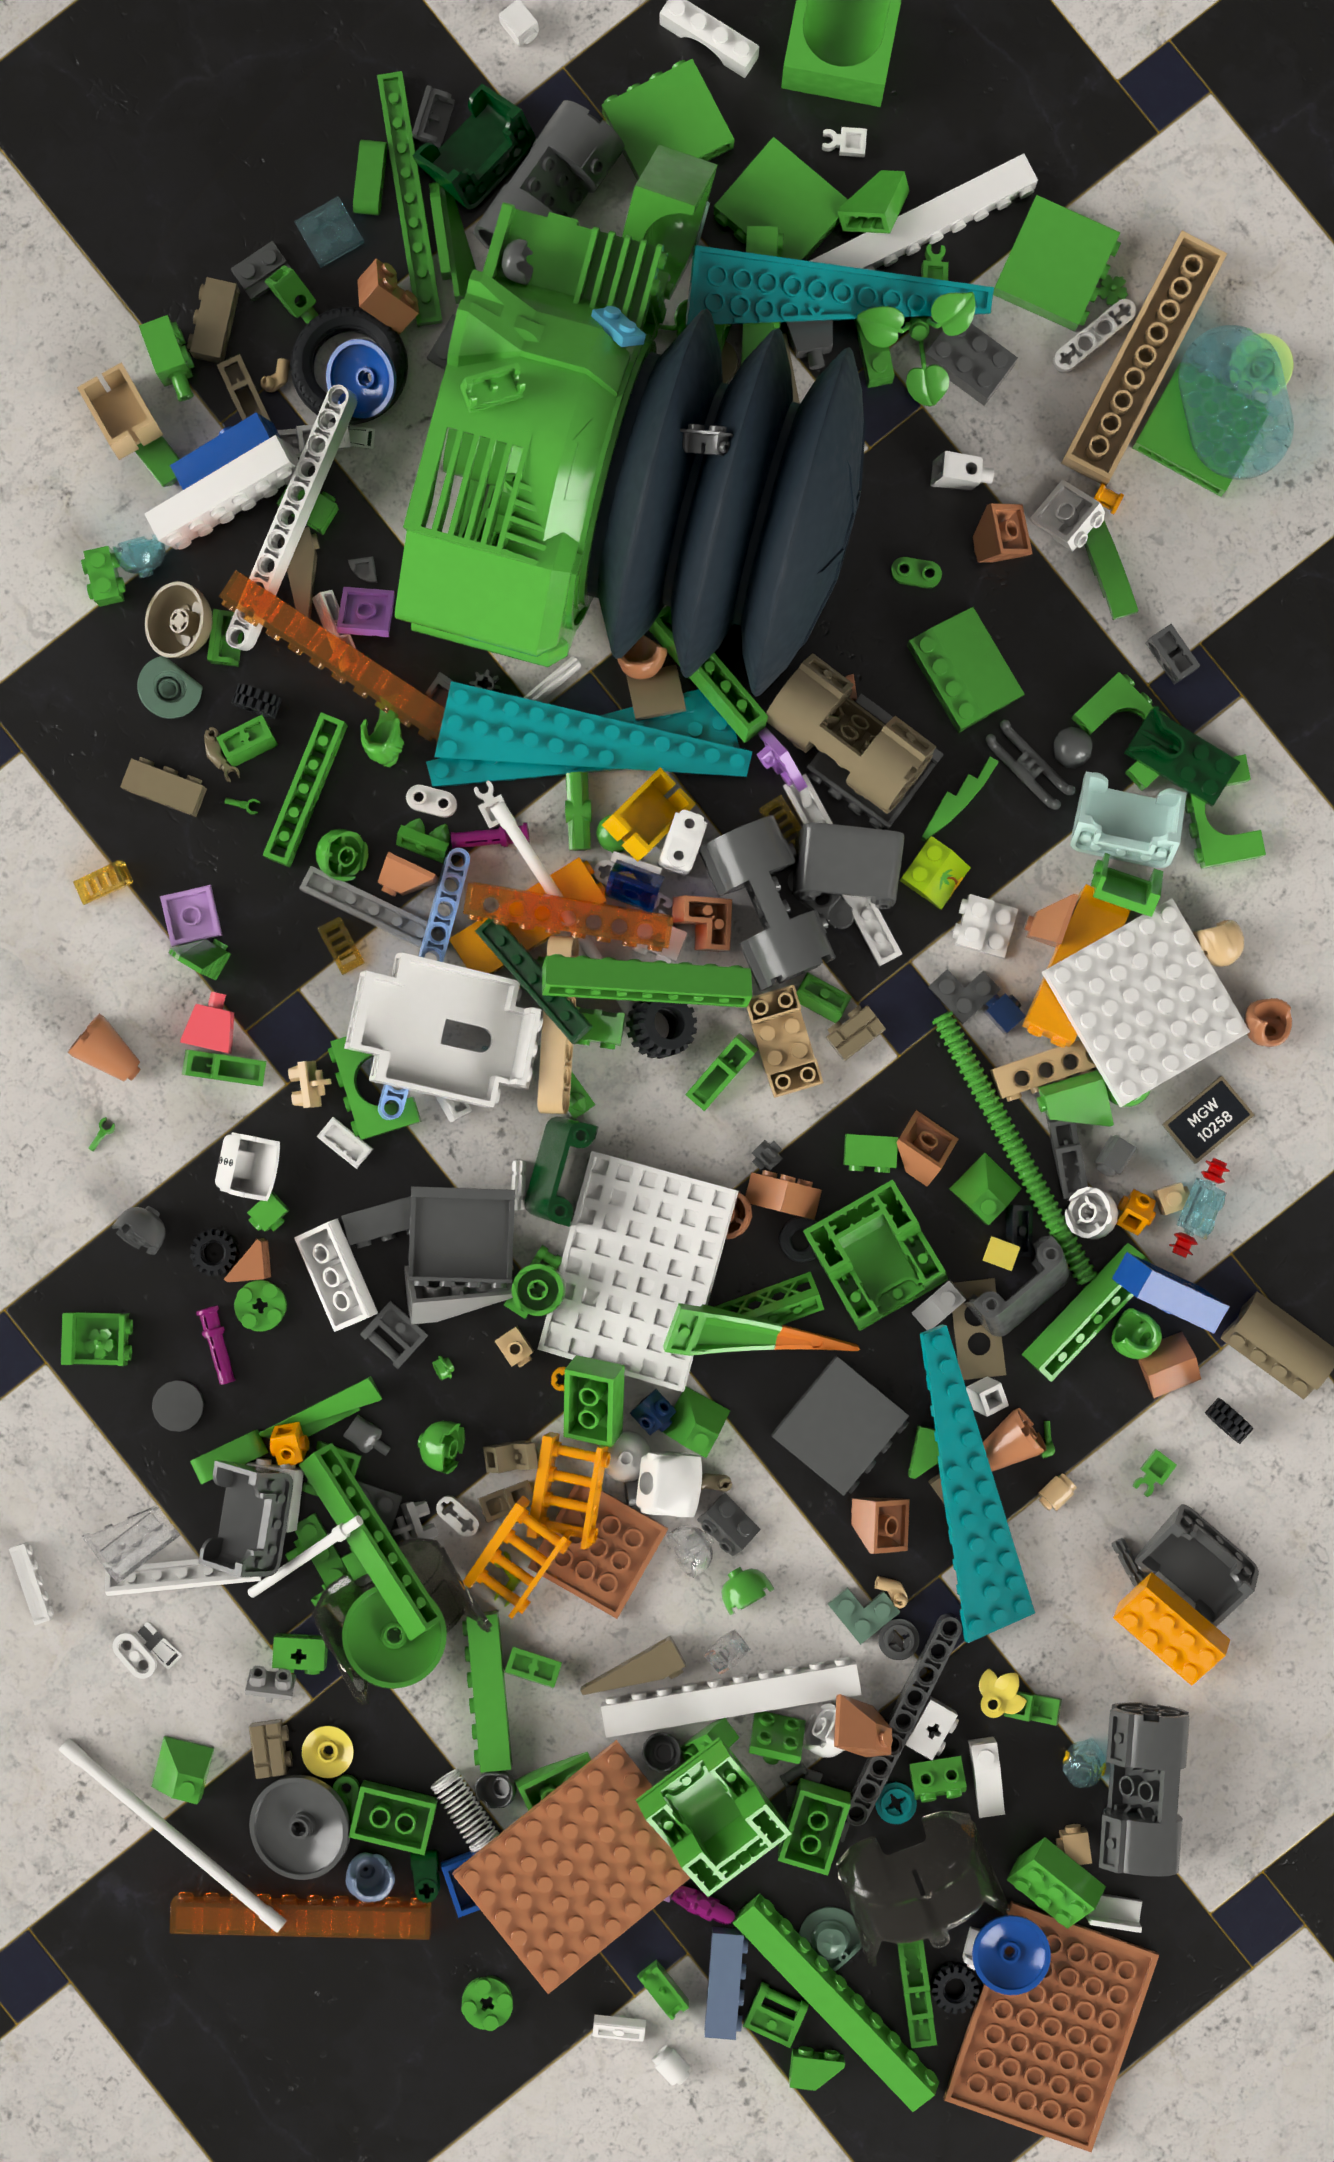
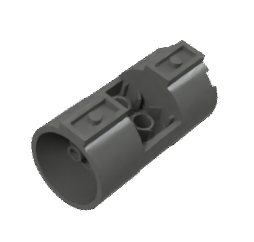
M563 101L533 143L530 153L508 184L502 187L479 220L473 234L486 248H490L503 202L515 205L516 209L548 217L549 212L571 218L587 194L597 190L622 154L625 145L619 135L604 120L600 122L594 116L588 114L590 110L572 101Z
M774 815L750 822L699 847L698 852L718 897L746 888L764 931L739 944L747 964L751 968V973L759 991L772 987L775 984V980L781 984L817 968L823 963L822 959H824L825 963H828L836 958L826 935L825 929L828 928V923L823 913L818 914L816 909L789 919L790 914H792L786 899L781 900L779 896L781 887L777 877L773 875L794 865V858L797 857V853L793 844H788L786 839H784Z
M1136 1702L1112 1704L1109 1716L1106 1762L1110 1763L1108 1805L1102 1815L1099 1868L1115 1873L1141 1876H1171L1179 1872L1183 1818L1177 1812L1180 1770L1186 1768L1189 1712L1159 1704L1157 1706L1142 1705V1703Z

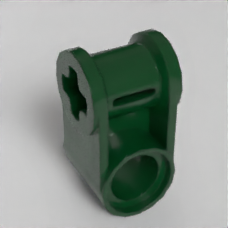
M437 1849L426 1850L425 1855L411 1852V1870L414 1877L416 1897L423 1903L432 1902L440 1891ZM425 1883H428L430 1888H434L430 1894H427L426 1890H422Z

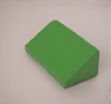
M163 436L145 446L142 443L138 444L139 449L135 451L161 486H173L177 478L170 465L180 458Z
M808 972L796 992L799 1003L802 1006L834 1023L840 1020L852 998L847 993Z

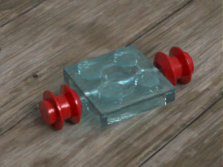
M1213 1158L1211 1162L1206 1160L1209 1168L1207 1171H1201L1203 1177L1207 1180L1196 1178L1176 1224L1185 1229L1184 1233H1174L1177 1241L1175 1244H1169V1246L1173 1247L1172 1253L1186 1258L1188 1254L1193 1256L1190 1248L1192 1245H1198L1195 1238L1191 1236L1196 1235L1207 1240L1208 1235L1214 1229L1217 1214L1225 1204L1227 1193L1215 1187V1185L1225 1183L1222 1175L1224 1172H1230V1170L1226 1168L1227 1163Z

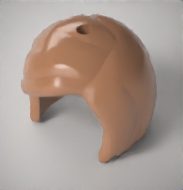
M643 635L622 658L617 660L622 671L629 677L647 679L660 671L667 656V649Z
M1278 998L1261 999L1251 1003L1247 1007L1244 1016V1022L1250 1030L1247 1033L1249 1039L1256 1045L1273 1047L1284 1043L1292 1028L1290 1005Z

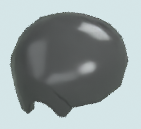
M517 239L513 240L505 248L502 255V269L505 276L511 281L528 285L533 274V267L527 263L526 258L528 255H532L533 252L527 246L528 242L526 240Z
M1071 726L1062 729L1054 740L1056 761L1065 768L1076 769L1084 766L1092 753L1090 735L1082 728Z
M664 1732L652 1734L643 1744L642 1756L644 1762L650 1769L656 1772L671 1771L681 1760V1746L679 1741L671 1734Z
M506 1771L486 1772L477 1779L474 1786L476 1799L485 1802L488 1808H505L514 1800L517 1792L513 1777Z

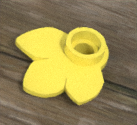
M987 1669L983 1673L979 1681V1690L983 1696L980 1705L982 1712L986 1716L998 1718L1004 1713L1016 1714L1024 1708L1027 1700L1017 1695L1019 1689V1676L1017 1673H1008L999 1678L991 1669ZM991 1700L998 1702V1707L994 1710L989 1708Z

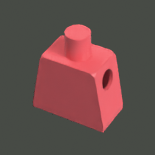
M211 992L208 1006L200 1004L194 1006L181 1037V1043L232 1054L234 1013L223 1010L226 995Z

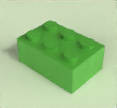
M579 1355L573 1358L565 1368L563 1437L612 1447L623 1433L625 1365Z
M800 1778L786 1821V1825L792 1834L779 1843L778 1861L828 1876L851 1806L850 1792Z
M363 1780L349 1837L425 1855L439 1799Z
M1046 1837L1017 1858L1007 1878L1017 1890L1024 1893L1038 1907L1045 1910L1067 1929L1096 1909L1106 1888L1104 1884Z

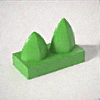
M420 818L415 819L405 826L401 825L397 833L396 845L444 863L450 841L449 829L447 824H443L435 828L429 835H426L422 820Z
M572 1072L568 1111L574 1119H577L594 1107L595 1103Z

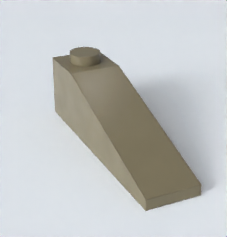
M309 527L304 528L287 568L300 631L304 638L309 637L312 598L317 565L316 549H320L317 534H312ZM284 537L280 539L282 547L285 543Z
M668 1636L581 1686L580 1691L582 1695L662 1680L668 1676L670 1679H673L684 1672L682 1668L686 1667V1662L672 1637Z

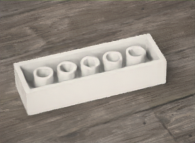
M274 435L146 512L145 516L158 541L174 549H184L192 543L191 540L198 536L203 537L213 531V527L220 523L230 522L238 512L253 508L258 500L263 497H271L278 492V488L285 484L289 485L299 460L292 446Z

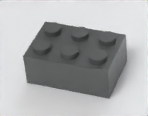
M972 323L963 333L955 336H949L942 330L925 354L926 364L929 366L936 364L943 367L948 373L949 381L983 406L986 405L1007 377L1018 359L1017 356Z

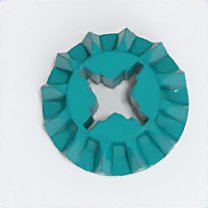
M894 1782L885 1784L875 1806L877 1813L884 1821L890 1824H902L914 1815L917 1801L914 1798L913 1791L906 1784ZM890 1794H893L897 1799L904 1798L900 1802L902 1812H899L895 1806H889L892 1802Z

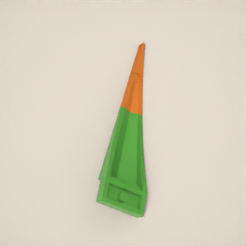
M679 1303L663 1344L665 1352L686 1356L750 1350H860L857 1344L704 1304L694 1306Z

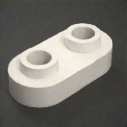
M415 785L408 790L406 795L408 805L413 810L447 818L452 816L457 809L455 797L447 791L424 785ZM417 793H422L424 796L420 802L414 800ZM443 799L448 801L446 808L439 807V802Z
M123 1632L114 1639L113 1651L135 1677L145 1679L155 1672L157 1668L155 1656L134 1633ZM125 1640L131 1642L132 1646L130 1649H126L123 1646ZM146 1660L148 1668H142L140 1661Z

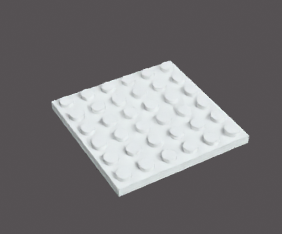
M1173 898L1157 906L1152 917L1143 914L1042 972L1119 1107L1126 1105L1250 1032Z

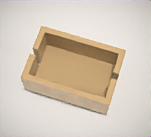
M122 362L101 373L111 391L106 392L97 376L77 387L118 460L138 450V444L142 443L145 446L163 436L162 431Z

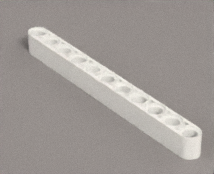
M334 385L327 392L226 631V641L233 648L248 651L256 644L354 413L357 397L355 393L343 385ZM345 393V401L342 404H338L339 397ZM335 417V425L329 429L328 423L330 419ZM325 441V449L319 453L318 446ZM315 466V473L308 477L309 468ZM304 489L305 496L302 500L298 501V494ZM294 513L295 520L292 524L288 525V517ZM284 537L285 543L283 547L279 549L277 545L279 539ZM274 561V569L269 573L268 565ZM264 585V593L258 596V588ZM253 608L254 617L248 620V612ZM243 632L244 640L239 644L237 639L239 634Z

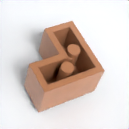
M376 258L357 280L359 307L391 327L398 334H401L419 314L416 296L411 291H404L397 285V273L390 264L382 263Z
M688 895L673 897L672 923L695 925L694 950L710 952L730 951L732 899Z
M766 1170L762 1171V1175L751 1172L745 1196L750 1204L815 1220L822 1190L813 1188V1182L798 1179L797 1183H795L796 1178L782 1174L780 1179H777L778 1173Z

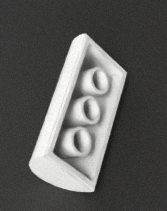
M338 1218L294 1237L334 1332L378 1314Z

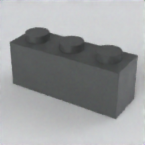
M411 1196L342 1215L349 1246L356 1244L358 1249L372 1245L371 1240L381 1237L382 1242L397 1238V1232L404 1230L407 1235L410 1234Z

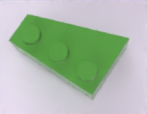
M577 1007L592 1024L593 1028L576 1044L590 1046V1041L600 1043V1048L615 1050V1045L621 1046L625 1013H612L599 1009L593 1010Z

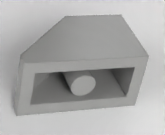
M948 1280L918 1306L912 1314L926 1330H929L945 1319L967 1298L951 1280Z

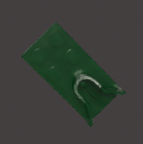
M1154 706L1124 753L1209 806H1214L1240 764V761L1159 712L1160 707Z

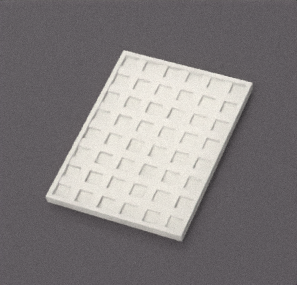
M591 1151L559 1268V1273L565 1282V1296L561 1305L553 1312L547 1314L538 1350L572 1360L576 1355L625 1365L624 1375L684 1392L694 1355L686 1356L665 1352L663 1344L679 1303L694 1306L708 1305L738 1191Z

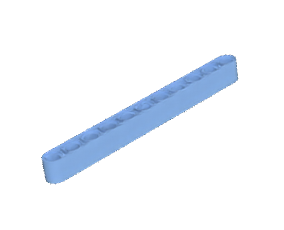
M463 848L451 850L444 859L419 957L424 958L426 953H433L437 961H444L470 864L469 853ZM452 855L462 857V867H456L452 864ZM445 880H454L457 885L456 891H448L444 886ZM439 904L449 906V916L439 914ZM432 929H440L444 934L443 940H434L431 936ZM384 1084L378 1104L379 1115L385 1120L398 1118L404 1110L409 1090L403 1088L395 1090L392 1086ZM387 1101H392L396 1104V1114L389 1115L385 1112L384 1105Z

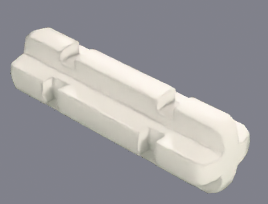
M515 1160L512 1163L514 1175H512L511 1190H515L514 1210L522 1211L525 1209L523 1196H525L526 1175H524V1172H526V1161Z

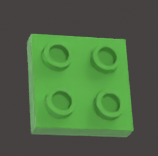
M766 1711L754 1713L748 1753L763 1756V1760L770 1765L777 1764L779 1760L800 1764L806 1720Z

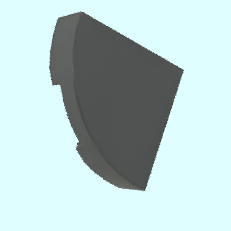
M373 556L348 560L351 570L359 579L368 583H378Z

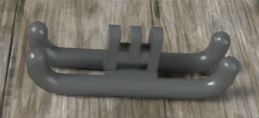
M1009 720L1001 721L1000 728L1002 732L1023 754L1016 761L997 742L993 734L986 736L987 745L1045 805L1053 810L1059 809L1061 802L1054 799L1035 778L1042 772L1066 795H1073L1076 791L1075 787L1065 782L1011 727Z

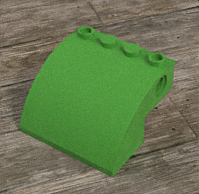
M893 1180L803 1231L859 1331L948 1281L945 1269L922 1233L919 1222Z
M720 1737L709 1743L705 1748L636 1799L645 1820L671 1847L681 1868L707 1897L792 1834L765 1793Z

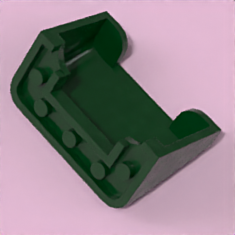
M481 84L469 97L468 108L472 115L439 149L434 144L428 142L423 144L412 155L416 163L467 209L477 207L531 151L530 149L533 147L536 139L522 109L484 84Z
M557 1116L547 1122L525 1198V1208L529 1214L560 1225L571 1226L574 1217L572 1204L565 1197L558 1196L557 1191L570 1146L576 1148L588 1147L596 1139L598 1126Z

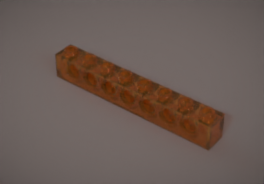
M474 881L468 882L463 914H467L470 920L483 921L484 917L494 919L493 923L509 926V922L520 923L519 928L534 930L535 926L544 927L547 933L560 934V931L571 932V937L586 939V935L596 936V941L611 943L612 939L622 941L621 945L628 947H637L638 943L647 945L648 950L662 952L663 948H669L674 920L673 915ZM489 897L495 898L498 901L499 907L494 911L487 910L484 906L485 899ZM513 902H520L524 906V912L520 915H514L510 912L509 906ZM540 906H545L549 909L550 915L547 919L542 920L536 917L535 910ZM569 910L575 914L576 919L573 923L566 924L561 920L560 916L564 911ZM591 915H597L601 919L600 926L590 928L586 923L587 918ZM621 919L626 922L627 927L623 932L618 933L612 929V923L615 920ZM641 924H649L652 927V933L649 936L642 937L638 934L637 929Z

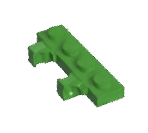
M316 1512L298 1522L295 1533L299 1539L294 1541L296 1548L286 1553L285 1556L290 1561L328 1535ZM333 1544L311 1559L324 1581L322 1585L324 1591L314 1596L311 1601L315 1608L329 1602L331 1607L337 1604L344 1616L348 1613L356 1599L362 1595V1592L357 1583L353 1581L341 1559L342 1557Z

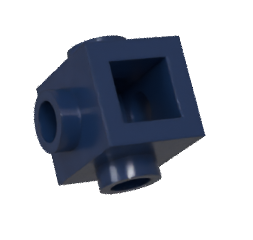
M655 1389L630 1414L651 1436L657 1430L662 1433L672 1424L670 1418L677 1411Z

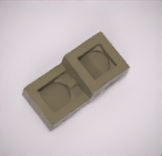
M525 1480L477 1498L486 1523L508 1515L522 1496L531 1501L528 1507H531L533 1492L529 1481Z

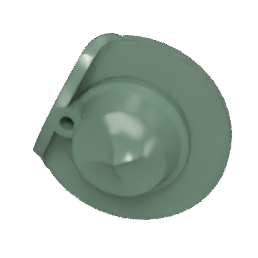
M159 656L149 661L141 670L137 681L138 694L144 706L153 714L168 719L180 718L189 714L198 704L201 691L203 690L201 684L164 656Z
M823 1907L813 1911L805 1918L799 1930V1935L809 1941L814 1951L819 1956L824 1957L834 1971L848 1962L864 1944V1937L855 1917L838 1907Z

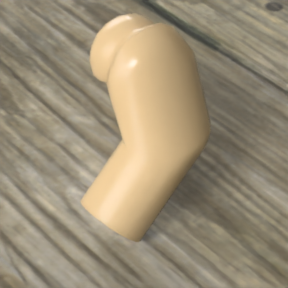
M283 358L277 359L276 373L271 376L262 377L260 385L266 392H275L286 385L290 361Z
M877 1576L875 1589L887 1591L895 1607H905L908 1596L901 1582Z

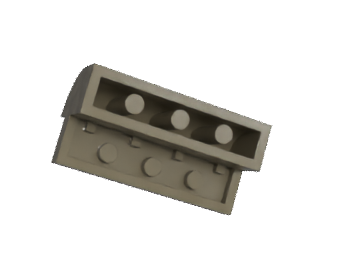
M1257 1291L1242 1306L1238 1318L1221 1336L1224 1342L1303 1400L1314 1389L1318 1390L1334 1369V1347Z

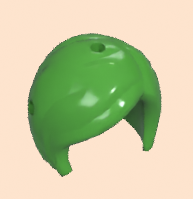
M1128 1308L1120 1316L1113 1330L1111 1341L1113 1347L1120 1354L1132 1359H1143L1149 1357L1159 1347L1162 1333L1159 1325L1151 1316L1134 1308Z

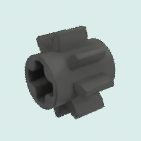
M486 670L485 675L475 672L476 681L469 682L470 686L481 688L479 685H484L485 681H488L492 687L487 688V690L501 691V687L495 685L499 680L498 675L492 678L489 670Z
M764 1140L752 1152L756 1157L752 1162L759 1170L765 1167L770 1171L783 1159L779 1154L782 1148L775 1141L769 1144Z

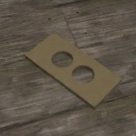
M995 1278L954 1283L967 1299L973 1294L979 1297L985 1292L992 1291L996 1293ZM963 1302L952 1312L957 1359L963 1380L1006 1375L1002 1336L996 1337L991 1335L982 1324L972 1326L967 1323L964 1316L967 1306ZM978 1332L986 1334L990 1339V1348L983 1355H975L968 1348L969 1338Z

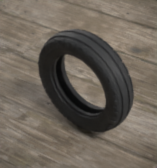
M339 307L316 316L300 332L291 354V377L300 399L312 412L318 415L327 395L318 385L314 375V361L320 347L328 339L340 333L356 332L368 336L390 356L396 371V390L391 403L383 412L370 418L351 417L348 425L362 424L380 417L396 403L407 380L408 358L401 337L391 327L385 325L362 308ZM335 417L330 419V422L335 423Z

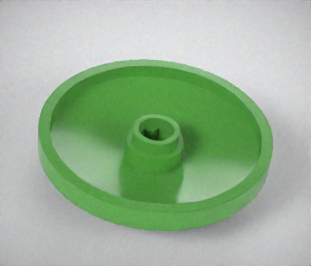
M375 1586L357 1598L350 1607L342 1629L343 1650L352 1669L365 1681L388 1689L408 1687L427 1677L439 1663L446 1645V1624L443 1619L410 1641ZM433 1600V1602H434L435 1605L437 1606L438 1610H439L440 1613L442 1614L440 1608L438 1607V1605L436 1604V1602Z

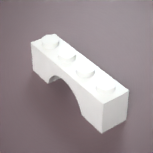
M668 0L660 11L661 26L680 38L689 37L702 43L719 57L724 66L743 78L747 76L759 57V46L688 0Z

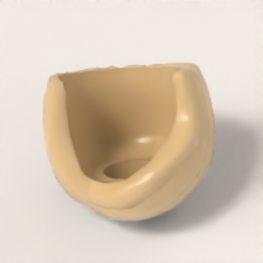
M1224 920L1216 923L1217 927L1194 931L1193 934L1213 966L1223 967L1231 965L1243 952L1244 936L1240 926L1234 920Z

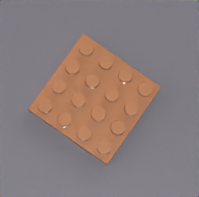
M574 1485L567 1498L588 1503L590 1488ZM601 1490L595 1528H598V1536L595 1544L583 1550L580 1549L582 1538L570 1536L571 1545L564 1554L558 1553L543 1577L618 1619L668 1531V1527ZM561 1508L554 1521L584 1528L586 1513ZM555 1532V1533H556L557 1535H559L560 1537H563V1535H564V1534ZM544 1538L538 1551L549 1557L556 1546ZM533 1559L528 1566L530 1570L536 1573L542 1567Z

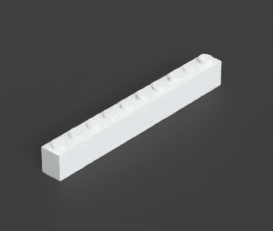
M1022 154L898 216L890 234L866 232L810 261L875 270L882 265L888 267L897 262L898 257L907 254V256L912 255L921 249L920 246L928 242L934 244L950 231L956 233L966 227L967 222L973 219L976 222L989 215V211L995 208L1002 210L1012 203L1011 200L1019 196L1021 199L1030 196L1034 192L1038 179L1025 154Z
M849 1657L836 1659L834 1664L825 1665L824 1662H814L809 1664L810 1668L799 1669V1666H790L784 1668V1672L780 1673L766 1670L759 1672V1676L748 1678V1674L734 1676L732 1681L723 1682V1679H713L707 1681L708 1685L697 1686V1683H688L682 1685V1689L672 1690V1687L660 1688L656 1690L657 1693L647 1695L646 1691L632 1693L631 1698L621 1699V1696L607 1697L606 1702H601L605 1735L608 1738L835 1700L839 1694L847 1697L859 1696L862 1694L857 1664L855 1660L850 1661Z

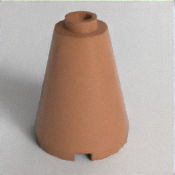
M100 1013L87 1026V1029L77 1038L67 1052L72 1057L121 1081H125L127 1078L132 1081L141 1070L138 1067L139 1059Z
M1021 1408L1013 1410L983 1441L992 1472L1041 1455L1047 1450L1042 1436L1039 1432L1036 1433L1032 1427L1034 1425Z

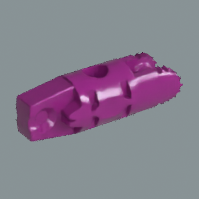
M681 1885L672 1893L670 1898L688 1912L698 1915L709 1922L714 1920L728 1925L734 1922L733 1920L736 1917L731 1909L719 1903L720 1900L711 1896L707 1897L705 1893L697 1889Z

